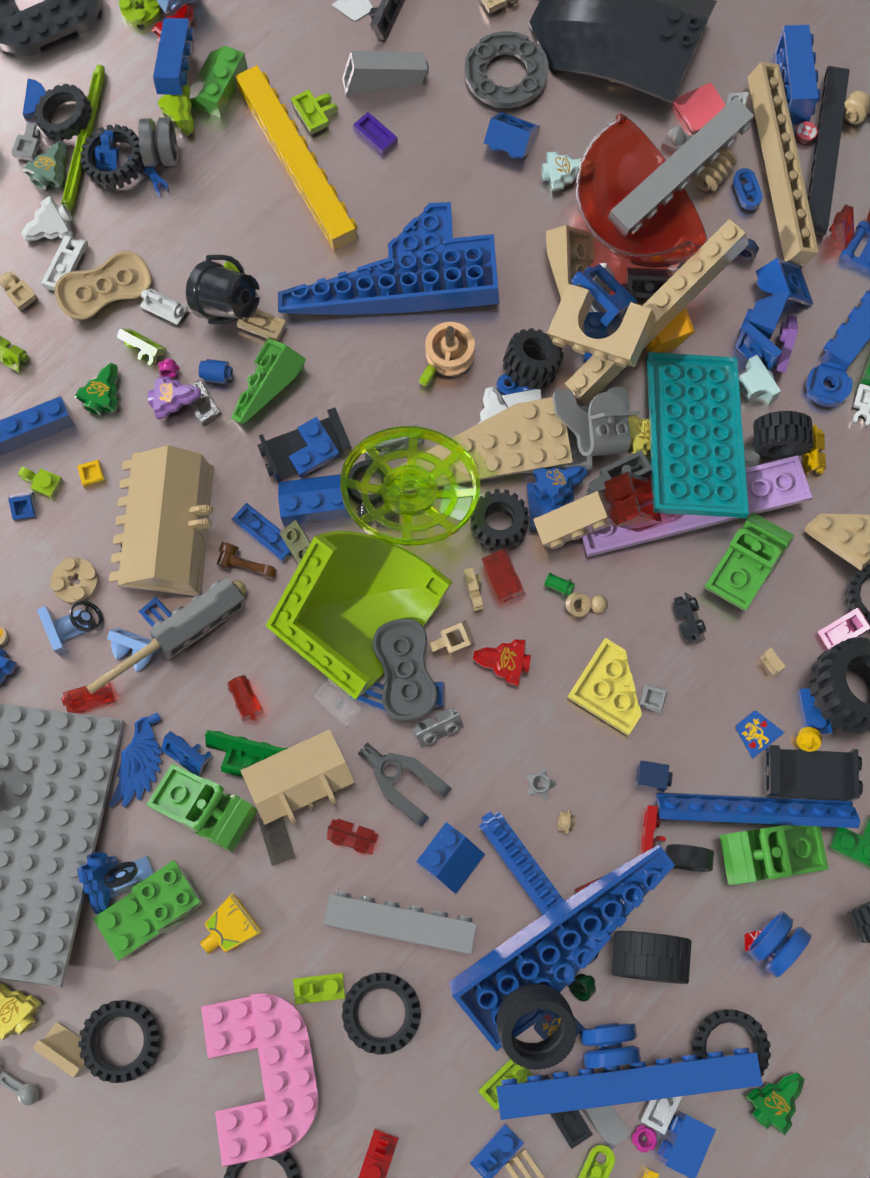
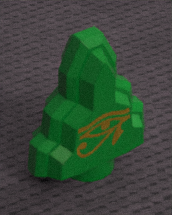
M109 362L99 371L96 378L89 379L84 387H79L74 398L85 403L83 406L85 410L95 415H101L102 410L111 413L116 412L119 401L116 399L118 389L115 386L118 380V366Z
M796 1072L784 1076L777 1084L767 1083L761 1089L756 1087L746 1095V1098L755 1108L752 1116L765 1129L768 1130L772 1125L781 1134L786 1135L793 1125L791 1118L796 1112L795 1100L802 1092L805 1079Z

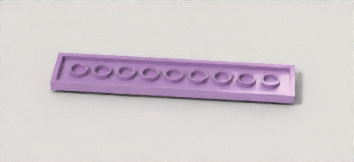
M798 455L746 468L748 516L752 513L759 514L812 499V494ZM648 493L610 503L618 524L587 534L582 537L586 555L590 557L739 518L653 513V494Z

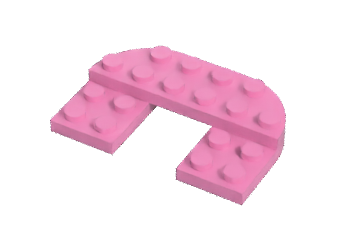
M250 994V997L202 1006L208 1059L258 1049L266 1100L215 1111L222 1167L280 1155L293 1149L311 1129L316 1120L319 1107V1093L310 1037L301 1015L290 1003L270 994Z

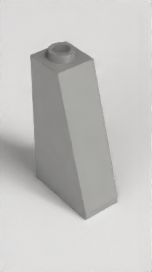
M351 51L342 77L345 95L351 96L422 84L425 75L429 72V64L425 60L424 52Z

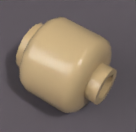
M855 91L846 98L843 119L851 124L862 123L870 113V96L862 91Z

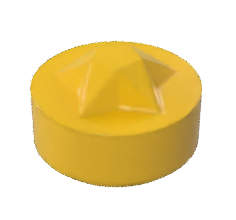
M805 727L798 732L796 742L804 751H816L821 746L822 735L815 728Z

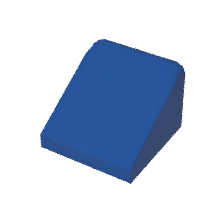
M34 492L14 494L8 498L13 520L36 517Z

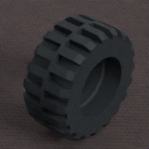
M852 637L839 642L817 658V661L814 662L811 668L813 673L809 676V683L812 684V687L809 689L811 696L815 698L813 702L815 707L820 708L822 711L821 716L825 720L829 719L832 726L837 729L842 727V731L847 733L864 734L870 732V703L861 701L852 693L847 683L846 671L847 668H851L860 673L870 688V639Z

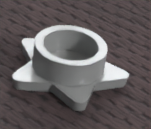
M542 768L535 775L526 774V778L530 783L527 794H539L543 799H547L548 789L555 786L556 782L548 778L546 769Z

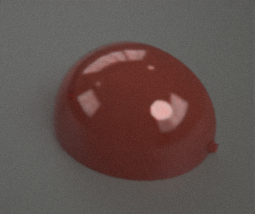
M622 113L618 114L615 117V121L607 125L594 137L580 161L576 176V199L581 217L591 234L606 250L628 263L642 267L659 268L685 262L708 241L701 218L685 188L681 192L679 190L675 191L673 199L665 206L661 204L657 208L659 211L650 220L646 218L642 222L643 226L635 234L630 233L624 237L607 219L614 207L666 161L653 142L634 122Z

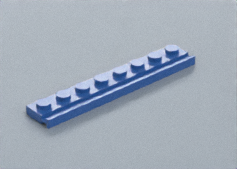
M657 792L656 796L660 819L859 828L860 818L855 807H853L852 801Z

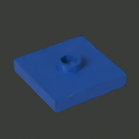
M749 322L743 327L735 345V348L748 360L758 355L766 369L771 372L774 370L782 354V351Z

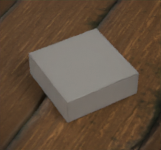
M645 684L639 702L640 708L661 714L668 690Z

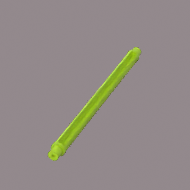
M96 65L95 71L92 73L89 93L87 95L88 100L91 102L92 113L90 115L92 117L87 122L88 126L82 129L81 133L77 136L61 205L64 204L70 213L71 209L74 208L77 188L83 169L80 161V152L83 151L82 145L87 144V137L91 136L99 96L105 79V67L102 65Z

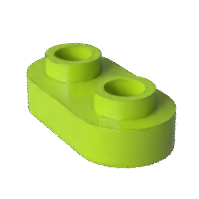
M603 1144L592 1147L578 1178H609L615 1164L613 1151ZM599 1153H603L606 1156L603 1163H598L596 1160Z

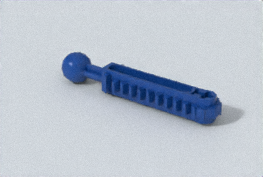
M489 811L482 816L483 822L478 825L541 914L544 915L564 902L562 896L499 811L495 814ZM599 952L589 964H592L598 958Z

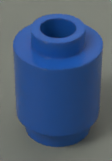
M202 360L199 364V378L208 382L227 384L228 380L232 379L233 367L230 366L228 361Z

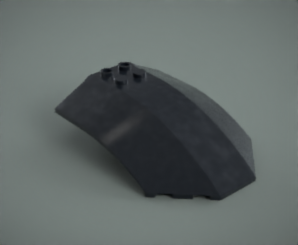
M540 0L530 19L529 26L531 31L535 33L537 43L542 47L547 56L551 72L552 70L570 71L608 79L672 103L717 1Z

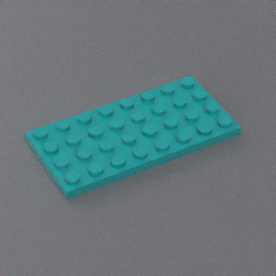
M648 352L647 375L653 513L747 518L749 509L737 357Z

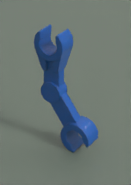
M142 166V173L151 178L156 194L161 197L159 191L161 187H165L169 193L167 182L157 175L155 168Z

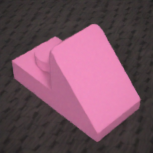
M858 607L818 631L827 648L830 649L848 638L861 637L870 630V624Z

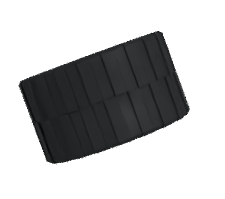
M616 931L614 935L611 974L631 979L688 984L692 941L689 938L666 934Z

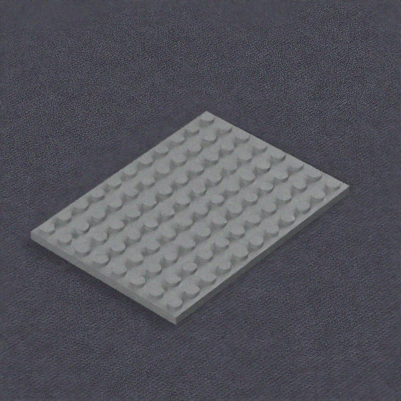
M0 703V788L3 796L0 797V979L63 988L85 894L83 883L79 882L77 868L87 863V855L95 851L125 723L123 719Z

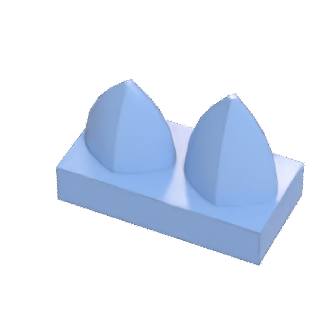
M121 628L109 630L107 637L111 641V648L115 659L125 656L130 648L133 649V655L151 642V639ZM159 648L135 664V671L138 672L149 663L152 655L159 651Z

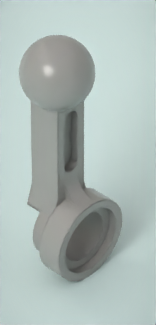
M0 1065V1084L18 1095V1099L23 1105L34 1104L39 1097L38 1088L33 1084L25 1085L4 1071Z

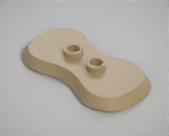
M121 251L109 257L97 268L85 271H72L64 274L56 282L54 292L60 308L67 316L73 319H87L94 316L110 302L140 297L144 289L148 290L150 288L152 277L146 262L140 255L132 251Z

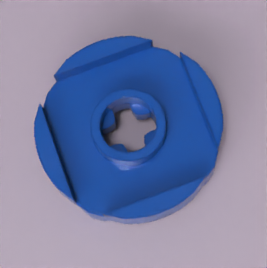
M824 362L814 367L808 374L805 382L809 400L825 407L840 406L847 399L853 387L851 376L849 378L846 373L847 370L842 365L834 362ZM827 380H830L831 385H833L834 388L832 387L829 389L824 385V383H826Z

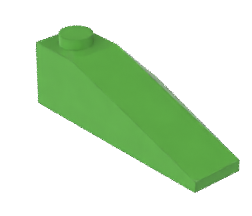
M268 338L254 362L257 365L254 374L248 376V389L240 395L231 418L241 424L246 423L301 373L306 358L289 346Z

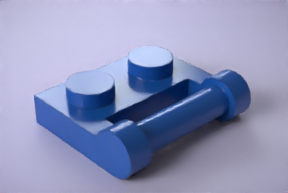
M860 221L856 226L857 231L848 247L840 254V259L870 275V239L860 257L854 255L863 236L870 238V224L866 221Z

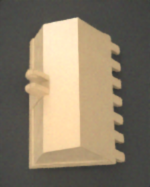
M170 445L133 453L132 459L122 462L121 469L131 471L130 477L121 479L119 485L121 489H128V496L119 498L117 503L118 507H126V514L117 516L115 520V525L124 526V533L114 535L113 544H122V550L111 555V562L120 563L119 571L109 574V582H118V586L196 596L202 593L208 528L212 526L209 514L213 513L214 508L210 506L214 467L207 462L201 453Z

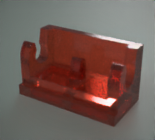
M505 548L481 559L500 601L505 603L526 594Z

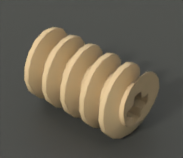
M722 148L719 151L721 153L720 156L713 163L708 161L700 175L696 178L693 175L692 182L697 189L704 192L708 190L716 191L718 185L723 182V178H726L728 175L727 172H730L732 166H735L737 163V158L729 148Z

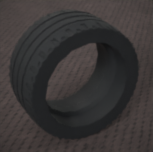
M533 983L518 987L504 998L498 1010L497 1031L501 1045L508 1057L517 1065L530 1070L551 1068L562 1062L572 1051L577 1034L575 1018L566 999L551 986ZM544 1009L557 1013L560 1016L558 1028L546 1040L538 1043H525L512 1035V1029L517 1020L530 1011Z

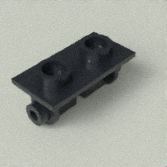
M687 592L684 593L686 599H683V596L674 598L675 603H673L677 619H687L686 622L679 624L683 639L687 643L695 642V637L706 640L704 633L707 632L706 626L702 619L699 620L697 611L700 610L697 599L695 597L692 598Z

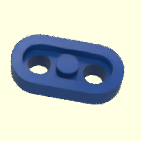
M748 168L739 169L735 173L733 185L740 205L744 209L755 210L760 206L763 198L756 175Z

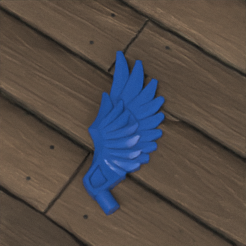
M158 712L148 717H142L134 723L133 739L121 751V765L116 775L120 779L109 803L110 807H114L122 798V806L127 807L135 791L137 800L140 801L144 789L147 792L151 791L150 779L153 783L157 781L155 771L158 773L161 771L157 763H162L159 757L162 751L159 749L160 745L155 740L156 737L151 725L161 721Z

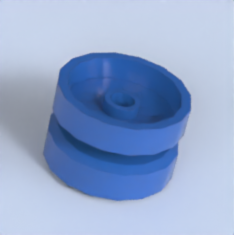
M784 911L778 913L765 926L747 952L757 962L768 958L765 969L775 978L782 975L797 960L812 936L802 926L791 930L793 919Z
M611 1023L579 1030L581 1044L585 1046L598 1045V1049L586 1051L583 1054L585 1068L610 1067L641 1061L639 1047L635 1045H622V1042L632 1041L637 1038L635 1023L620 1025L619 1023Z

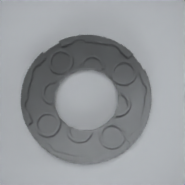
M502 31L481 38L480 42L469 50L465 60V79L469 89L479 100L497 108H515L531 102L542 92L548 78V60L542 47L530 41L528 36L517 32ZM504 54L514 55L523 61L527 74L518 85L515 84L512 87L498 86L487 77L486 67L489 62L496 56Z

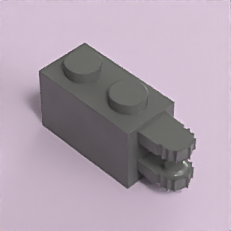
M640 450L602 468L599 477L594 479V481L592 480L588 485V495L598 491L602 495L607 494L611 498L648 480L652 470L643 451Z

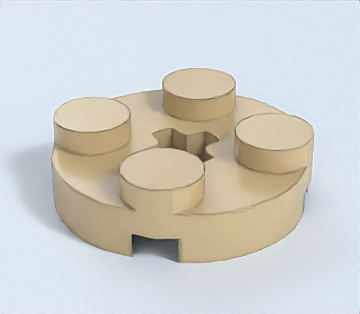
M67 557L54 569L50 586L60 600L68 604H75L79 601H87L95 595L99 586V578L95 568L87 560ZM78 576L80 583L70 586V579Z

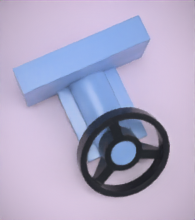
M89 601L76 602L71 607L68 615L55 620L52 611L46 606L37 609L53 651L59 656L68 653L65 645L66 641L86 632L96 630L102 622L100 609ZM85 605L84 610L80 609L73 612L76 606ZM89 607L97 613L98 624L92 620V614L88 611Z
M145 856L133 862H124L116 865L105 874L103 881L110 888V899L132 891V887L155 872L149 857ZM115 873L114 879L108 882L109 878Z

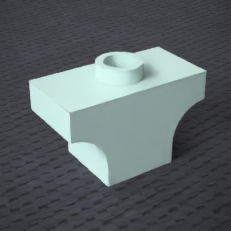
M758 355L750 358L745 367L746 373L739 376V390L747 403L755 399L765 400L768 404L776 401L781 390L775 383L772 372L766 369Z

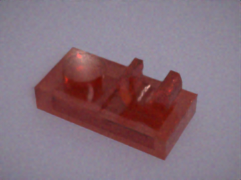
M846 204L841 212L836 213L833 224L829 228V232H832L829 239L837 241V249L841 251L847 248L855 234L853 206Z

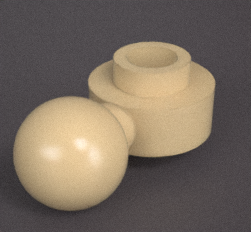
M574 592L566 600L567 611L577 617L586 615L590 609L595 613H602L608 607V601L603 595H595L589 599L583 593ZM579 600L578 606L574 607V602Z

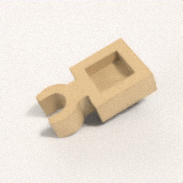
M473 567L465 569L464 580L474 612L483 610L484 605L479 592V588L482 587L479 574H474Z

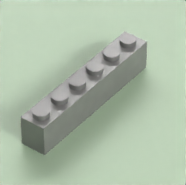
M336 891V895L329 894L323 922L325 926L471 955L477 923H472L473 918L458 915L456 920L447 918L448 913L433 910V915L423 913L424 908L409 905V909L406 910L399 908V903L385 901L384 905L374 903L375 899L371 897L360 896V900L351 899V894Z

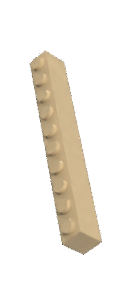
M761 61L747 79L785 261L804 266L819 253L780 66L779 64Z
M729 219L643 305L644 307L651 308L656 316L643 349L749 245L746 233ZM592 356L565 385L580 402L587 406L624 367L616 365L613 360L606 359L602 361Z

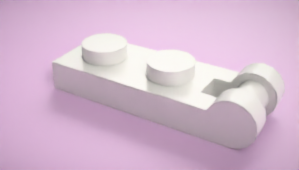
M68 234L64 236L41 282L44 288L54 291L56 282L60 277L75 271L83 253L87 251L88 241L83 239L76 240Z

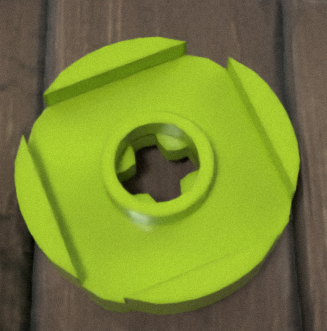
M119 0L118 3L123 20L133 27L143 24L144 27L150 26L161 15V6L156 0ZM140 5H144V9H137V7Z

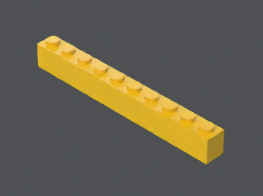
M258 65L235 75L238 90L333 250L356 240V230H358L355 220L348 217L346 205L343 201L339 202L334 185H329L327 182L328 177L325 170L318 167V160L314 152H309L307 149L308 143L305 137L298 134L299 129L294 119H289L287 107L284 103L280 104L279 95L274 87H270V81L266 72H261Z

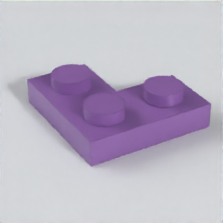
M788 315L786 322L782 321L779 330L782 354L776 364V369L786 373L798 334L797 317Z

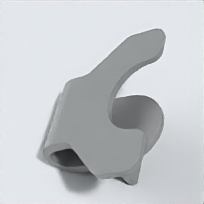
M612 387L608 389V392L596 395L589 405L588 413L577 405L571 390H558L554 392V412L576 435L578 449L583 456L621 454L628 451L631 443L628 417L638 415L639 411H629V398L625 388Z

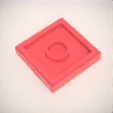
M711 82L675 98L673 102L693 135L726 105Z

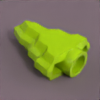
M188 83L187 86H184L182 95H164L157 102L162 113L171 117L176 122L178 129L186 136L194 132V121L190 114L192 104L189 97L191 91Z

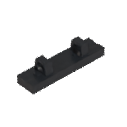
M381 0L379 7L371 8L369 16L372 19L370 26L378 40L386 39L403 0Z

